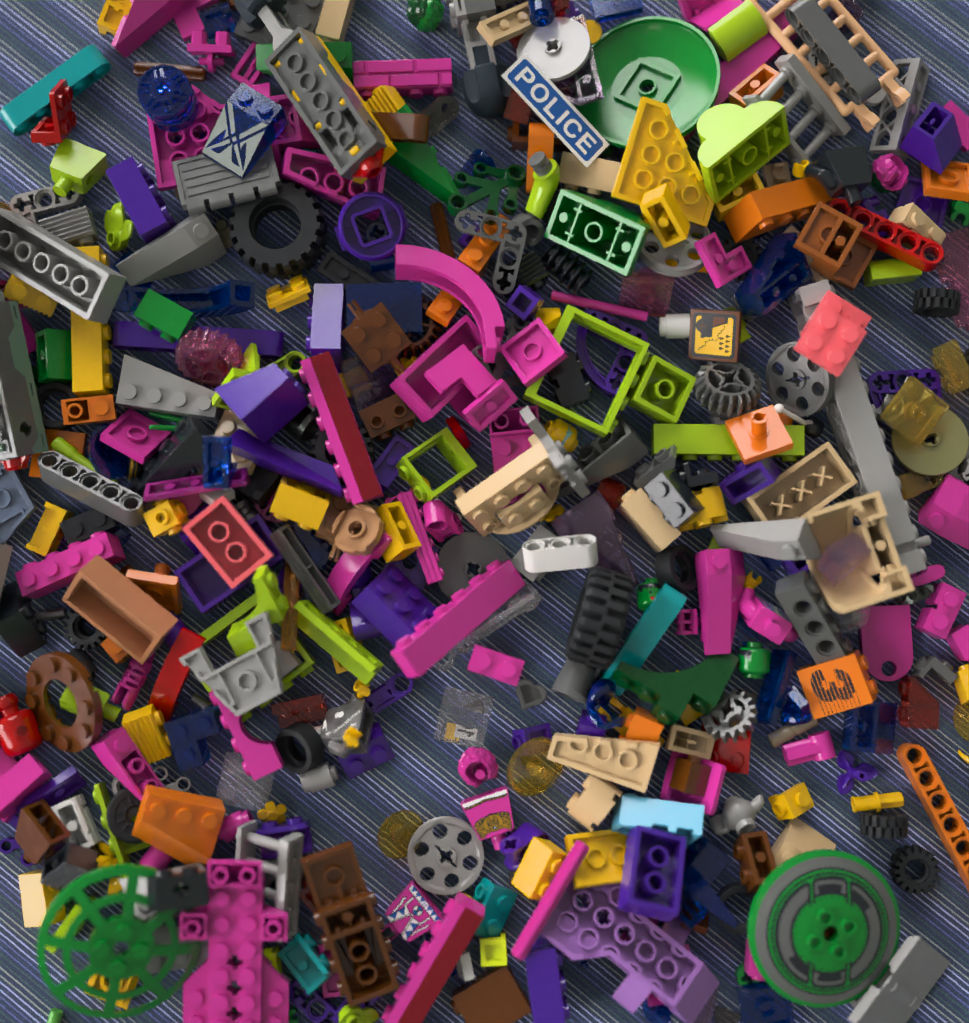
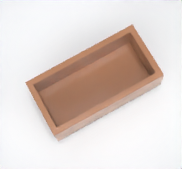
M98 554L78 571L62 598L66 604L142 665L161 646L178 621L168 610L163 608L150 595L142 591L129 578L125 577Z

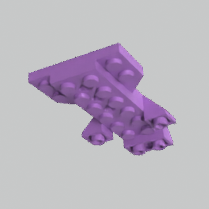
M571 880L539 935L555 946L556 949L571 961L607 957L628 975L625 976L611 997L633 1014L651 993L668 1006L669 1010L682 1021L693 1023L720 982L702 961L683 947L691 930L681 927V919L678 916L668 922L664 921L659 928L645 916L618 910L621 883L574 889L573 880ZM583 895L587 898L585 901L586 905H588L587 908L577 906L576 896L581 898ZM603 912L607 914V925L605 923L602 925L598 923L597 913L600 915ZM618 929L620 931L624 929L628 931V942L619 939Z

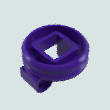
M369 191L357 194L346 202L339 214L338 226L333 228L342 252L348 250L359 259L379 261L395 253L396 244L403 242L405 231L410 228L402 203L397 204L391 197L383 193ZM380 210L389 235L364 244L355 218Z

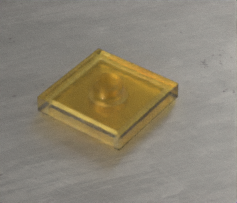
M909 376L883 411L880 418L914 446L920 447L950 406L918 379Z

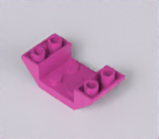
M538 405L528 406L539 420ZM525 407L508 408L489 424L494 473L532 447L528 438L535 433L527 425L519 412ZM540 483L539 486L543 489L544 492H546V489ZM530 489L527 492L520 493L519 495L511 499L509 503L503 508H506L518 502L530 491Z

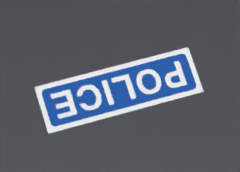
M526 53L501 75L586 168L609 145Z

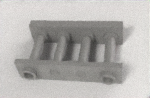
M794 53L781 55L774 62L779 69L778 76L760 96L758 94L745 95L742 100L747 107L757 102L769 101L788 80L794 88V93L783 104L786 116L801 99L808 106V112L789 132L790 144L783 151L791 160L792 167L795 162L800 164L802 160H808L809 164H812L810 157L829 136L846 135L851 127ZM817 118L822 124V130L802 150L795 140Z
M251 820L237 827L235 860H259L255 858L256 845L278 851V865L262 860L264 872L277 878L276 890L265 887V898L273 900L275 908L288 913L289 939L297 934L304 834L294 832L280 840L257 834L258 821Z

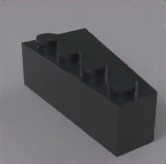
M191 415L186 420L181 419L174 429L175 434L170 440L166 438L159 447V454L155 459L150 458L143 468L144 473L140 478L135 477L129 484L128 489L139 494L143 499L147 483L189 477L193 467L199 469L205 462L204 458L207 451L209 450L213 453L218 448L215 432ZM143 499L144 510L149 511L155 508L154 503L159 500L144 502Z

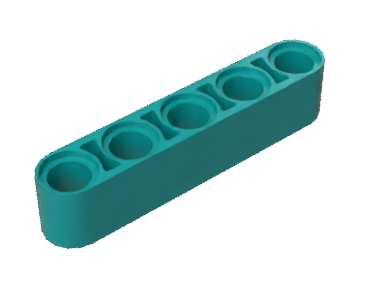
M88 45L6 104L0 110V117L15 136H21L34 128L43 117H49L52 114L49 92L61 79L67 80L68 86L72 88L73 98H75L110 71L111 64L96 45Z
M666 583L661 587L614 656L610 667L605 669L599 681H604L611 686V692L620 697L625 691L624 688L618 686L610 678L621 660L640 669L683 607L687 597Z

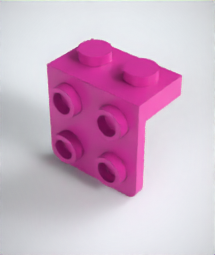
M677 0L684 21L708 32L711 26L745 2L742 0Z
M671 751L659 799L704 805V814L713 816L718 805L726 767L702 758L703 764L712 767L705 796L701 797L684 793L669 787L676 757L687 759L688 754Z

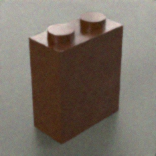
M508 963L505 966H493L475 977V979L453 990V1000L450 1001L457 1015L462 1014L466 1023H514L532 1012L531 1003Z

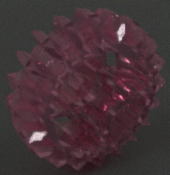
M198 327L195 332L189 330L180 339L175 350V363L178 365V370L183 371V377H190L191 382L198 381L201 386L208 384L211 388L213 385L220 386L232 368L242 369L244 353L241 350L242 346L237 345L236 339H229L228 333L223 335L219 332V329L215 332L211 331L208 327L203 331Z

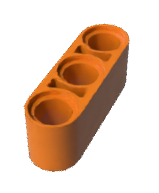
M529 122L526 193L531 192L534 182V170L529 165L530 157L534 153L542 151L545 153L546 158L553 159L554 132L545 123Z

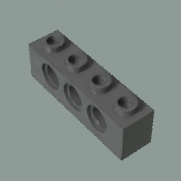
M804 570L777 580L775 596L816 665L849 655L853 651L850 640L847 637L844 638L838 619L831 616L829 605L825 602L824 598L820 597L816 581L813 578L810 579Z

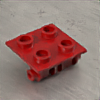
M702 723L701 731L707 732ZM747 730L745 732L747 738H743L741 735L738 736V740L735 743L732 738H729L727 743H724L721 737L717 741L715 740L710 760L724 765L726 772L749 774L752 731Z

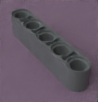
M797 0L785 9V16L789 24L854 104L861 105L881 89L877 76L815 0Z
M46 451L39 455L37 460L42 481L126 526L136 527L145 521L142 515L145 513L143 499L139 494L58 452Z

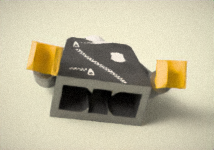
M357 679L353 687L355 692L350 700L339 707L329 709L326 712L324 724L313 727L321 736V740L330 753L341 758H347L349 754H366L368 752L374 714L365 700V697L370 695V688H368L370 684L365 685Z

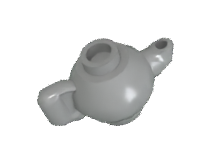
M763 795L756 796L752 801L738 798V796H731L724 801L725 805L722 814L713 816L709 821L711 828L718 836L728 834L731 830H736L739 836L743 833L752 832L756 828L754 820L757 813L764 805Z

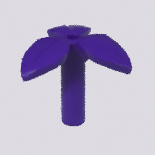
M846 750L839 752L837 756L838 767L847 772L839 775L837 778V788L841 795L849 793L854 788V779L870 781L879 775V772L867 763H861L854 768V756Z

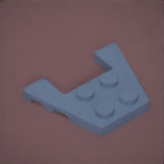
M0 466V543L6 544L36 511L37 506L17 470L7 471L4 466Z

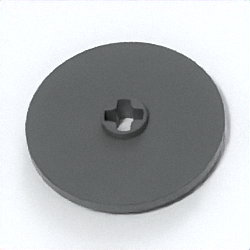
M465 532L456 535L448 540L438 553L440 561L437 563L439 568H443L445 574L442 577L443 581L438 582V586L444 595L452 601L451 596L460 589L465 590L469 586L468 582L475 577L473 574H467L466 570L469 569L468 563L472 565L477 564L479 568L476 570L477 575H482L487 571L486 566L497 559L499 562L508 560L507 554L503 547L488 535L483 537L479 532Z

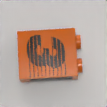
M859 649L854 650L849 655L811 666V664L802 666L796 671L814 720L873 703L877 698L876 694L879 693L877 684L874 679H870L867 672L869 669L868 660L864 654L861 655Z

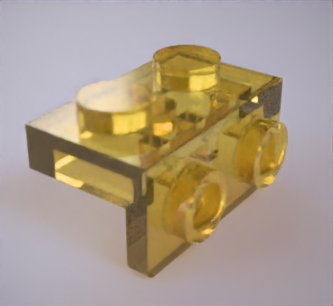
M954 339L933 348L934 355L930 357L935 369H941L944 378L940 380L946 393L950 391L952 395H956L968 389L969 366L958 341Z

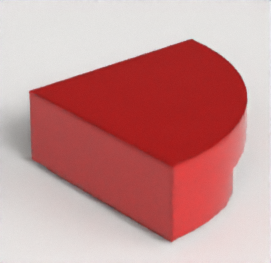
M451 416L446 419L448 427L464 449L470 447V442L456 418Z

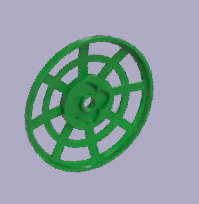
M116 864L101 867L71 882L49 905L41 921L37 936V961L44 983L51 993L64 1005L90 1017L104 1019L130 1017L144 1013L165 1002L189 978L197 963L202 940H194V943L179 944L178 929L172 917L178 909L157 912L158 914L147 923L133 915L135 903L148 907V897L137 893L139 877L147 878V876L155 875V871L158 869L139 864ZM128 876L125 893L110 894L91 902L83 891L85 887L103 879ZM179 883L177 887H173V891L177 892L178 888H182V884ZM71 897H74L82 910L70 923L65 937L49 935V928L56 914ZM124 902L122 914L104 919L98 909L107 905ZM88 917L95 926L89 940L73 939L79 926ZM165 922L170 932L171 943L170 945H155L152 932ZM118 942H126L129 945L127 950L123 952H117L113 949ZM46 946L62 949L63 964L69 979L58 985L54 984L47 969L45 958ZM71 951L87 952L91 965L77 973L72 963ZM192 954L190 962L180 979L169 990L163 987L159 982L170 971L176 956ZM168 956L162 969L153 977L146 969L152 957ZM97 973L110 979L107 992L95 989L85 981ZM136 975L144 983V985L136 989L119 992L121 980ZM78 987L90 996L104 999V1009L95 1010L79 1005L68 999L64 993ZM149 990L158 997L139 1007L115 1011L117 1000L134 998Z

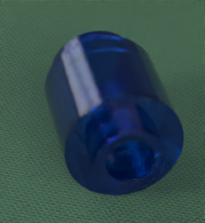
M528 0L530 22L537 27L550 25L554 20L553 0Z

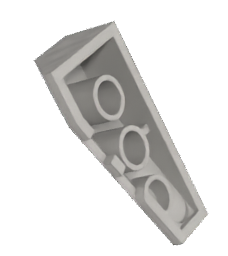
M201 213L184 219L115 266L127 278V283L132 287L206 267L226 254L227 251L205 213Z
M806 518L710 526V530L719 547L778 560H817L823 557Z

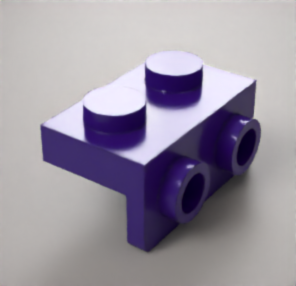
M376 722L372 725L368 752L366 754H349L347 758L337 756V759L349 779H352L394 758L395 754L383 733L380 723Z
M302 816L288 818L287 823L277 824L276 820L264 822L262 827L256 830L257 834L280 840L294 832L304 834L303 853L314 851L310 819L303 820ZM260 846L262 860L278 857V851Z

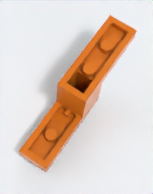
M499 213L500 218L511 220L506 216L502 215L501 213ZM484 223L483 229L486 234L493 235L497 232L498 227L496 223L494 225ZM502 223V231L499 238H503L504 233L509 234L510 232L505 230L506 224ZM474 236L457 260L469 267L482 279L488 262L499 248L500 242ZM441 290L428 307L425 315L447 328L463 304L448 292Z

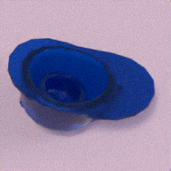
M102 424L97 426L92 432L87 447L88 455L97 473L108 479L117 480L122 478L127 472L128 456L100 441L101 433L111 425Z

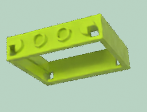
M568 304L553 334L559 345L572 321L636 352L602 425L594 423L537 395L536 393L544 376L527 388L522 399L604 438L608 432L612 434L619 420L615 419L618 410L623 411L629 400V397L626 396L629 387L634 389L640 377L636 372L640 365L645 366L650 355L647 352L650 344Z
M254 593L199 635L206 638L203 647L229 629L232 624L237 623L252 612L257 605V593ZM286 619L277 623L305 661L282 678L284 691L281 694L294 685L292 680L300 675L301 678H304L314 670L312 665L317 662ZM202 681L201 683L208 693L211 692L210 687ZM273 698L263 702L258 706L261 709L264 708L273 701ZM256 707L242 714L243 723L253 716L251 711Z

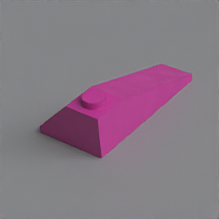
M948 473L919 509L918 523L968 550L969 485Z
M707 549L694 554L704 654H730L739 613L738 606L746 577L743 552L733 549Z

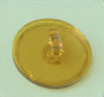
M536 737L523 743L512 755L507 767V781L510 787L519 795H538L550 788L558 779L563 765L547 759L552 742L551 738Z

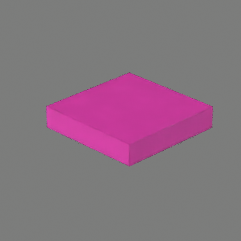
M539 317L500 347V351L527 388L568 357Z
M129 408L101 433L100 441L143 465L159 450L160 445L166 438L171 439L172 431L149 429V425L159 424Z

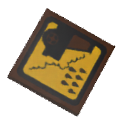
M692 308L690 313L688 359L739 362L742 311Z

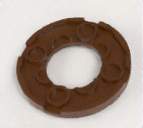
M53 651L35 659L26 673L27 695L25 696V702L32 709L44 740L51 742L62 751L70 753L79 752L94 744L100 736L103 725V707L98 690L94 691V687L88 679L91 675L80 661L68 653ZM52 679L62 681L68 686L74 696L77 705V717L72 726L64 725L62 719H56V710L51 703H48L51 697L47 690L49 684H52Z

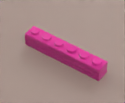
M412 490L397 495V499L401 501L422 545L416 550L427 585L443 581L442 577L445 574L443 568L438 566L437 562L440 560L437 552H433L432 547H434L432 538H428L425 523L422 521V517H424L422 509H418L416 504L419 502L412 493Z

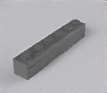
M288 523L269 535L322 614L333 610L341 603Z

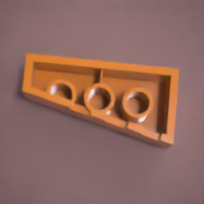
M806 177L749 192L723 219L735 243H739L792 222L803 220L811 215L819 201L829 206L836 198L829 197L825 188L816 179Z

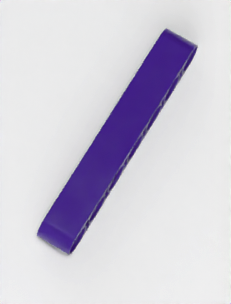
M115 321L112 347L134 351L241 357L250 343H254L257 345L260 359L278 360L283 357L285 334L272 330L193 325L183 344L177 341L171 344L160 337L161 333L153 329L150 332L139 326L138 322Z

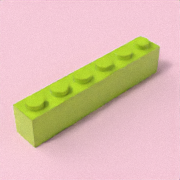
M653 424L651 426V457H655L661 449H668L674 444L677 447L676 457H682V461H697V457H707V461L717 462L722 461V457H732L733 462H742L725 424ZM784 425L793 442V449L773 455L771 458H782V462H797V458L805 455L804 425Z

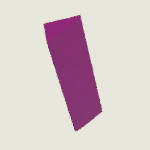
M239 468L147 483L143 499L144 502L246 486L251 483L248 469Z

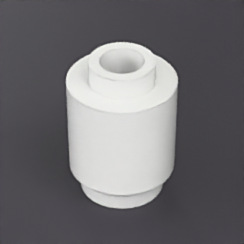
M689 313L665 314V317H659L660 337H665L666 339L689 338Z

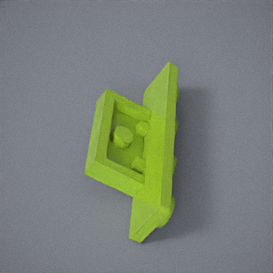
M105 781L99 782L94 785L93 798L95 803L100 805L102 811L100 816L104 829H108L110 836L108 840L109 848L113 854H116L118 864H132L129 854L151 845L146 842L126 843L112 834L106 819L107 808L111 798ZM137 815L133 816L131 821L135 822ZM119 876L121 879L128 878V876Z

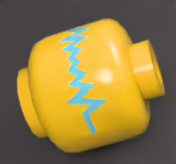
M562 419L549 420L544 425L545 430L554 442L559 440L567 452L571 453L578 445L575 427Z

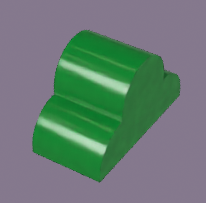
M561 189L544 237L625 276H631L649 232L650 225L641 220L642 216L624 206L606 200L595 199L576 191Z

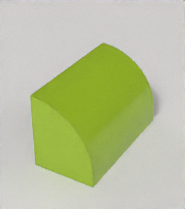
M749 0L743 2L708 29L716 53L727 62L768 33L761 14Z
M896 258L870 260L863 273L865 287L913 282L922 275V271Z

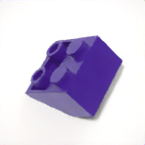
M932 101L912 126L899 148L941 175L962 147L954 114Z

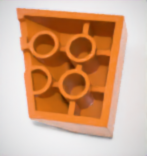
M146 784L132 835L185 865L202 863L205 867L208 860L212 857L226 810L222 799Z

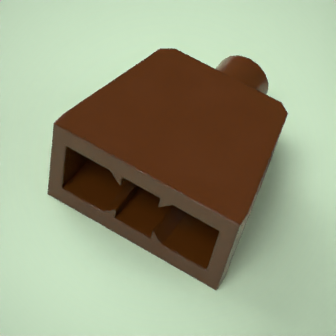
M44 799L21 808L15 833V840L24 851V859L38 864L60 850L72 835Z

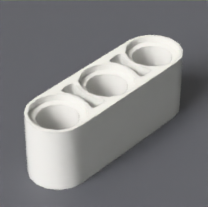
M590 534L532 539L524 542L522 545L525 570L531 573L589 568L598 563L597 539Z

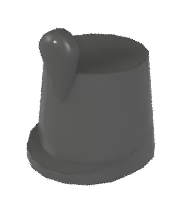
M566 659L551 690L588 706L593 683L602 670L597 668L594 670L584 664Z

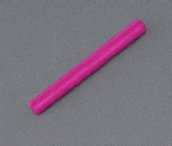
M577 840L516 941L511 950V953L520 960L526 958L588 853L589 846L584 842Z

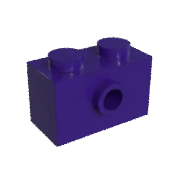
M771 456L744 465L742 461L734 467L735 471L725 476L719 486L731 504L735 505L774 483L781 474V471Z

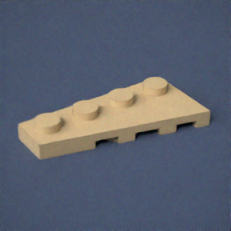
M555 732L547 759L645 793L661 742Z

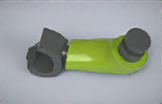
M542 151L534 153L529 159V165L534 170V182L525 207L527 214L520 213L511 219L523 224L526 228L527 236L524 246L536 245L542 239L544 228L542 223L538 221V218L542 220L561 178L558 163L554 159L546 158L545 153Z

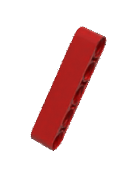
M837 198L829 205L856 221L865 222L867 226L862 228L859 236L877 245L878 250L921 271L931 272L935 270L943 258L944 250L940 244L859 205L849 207L847 200L843 198ZM886 232L889 234L890 237L884 239L881 238L878 235V233ZM901 243H909L913 249H904ZM924 254H932L936 260H927Z

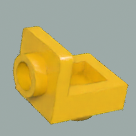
M804 782L797 783L781 794L768 797L772 810L778 820L795 819L815 806Z

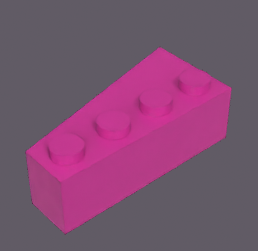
M287 147L283 153L280 178L288 182L290 180L297 182L299 187L304 186L309 192L343 207L348 200L357 194L369 191L383 193L386 167H383L381 173L376 177L367 179L363 184H359L340 176L327 155ZM380 210L362 216L375 221L380 216Z

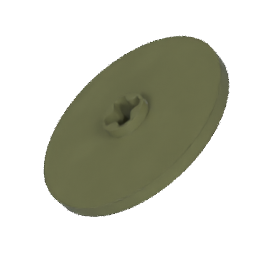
M928 404L892 428L891 447L897 460L906 469L918 475L935 477L947 474L960 465L968 451L969 436L964 423L954 412L939 405ZM926 436L935 439L933 444L931 442L925 443Z

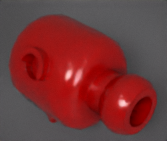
M13 692L0 697V714L2 716L0 719V745L4 753L11 758L35 749L43 743L41 729L32 709L20 710L18 707V697Z

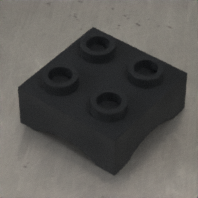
M255 466L252 475H249L251 483L246 486L233 487L232 489L264 507L277 489L282 475Z

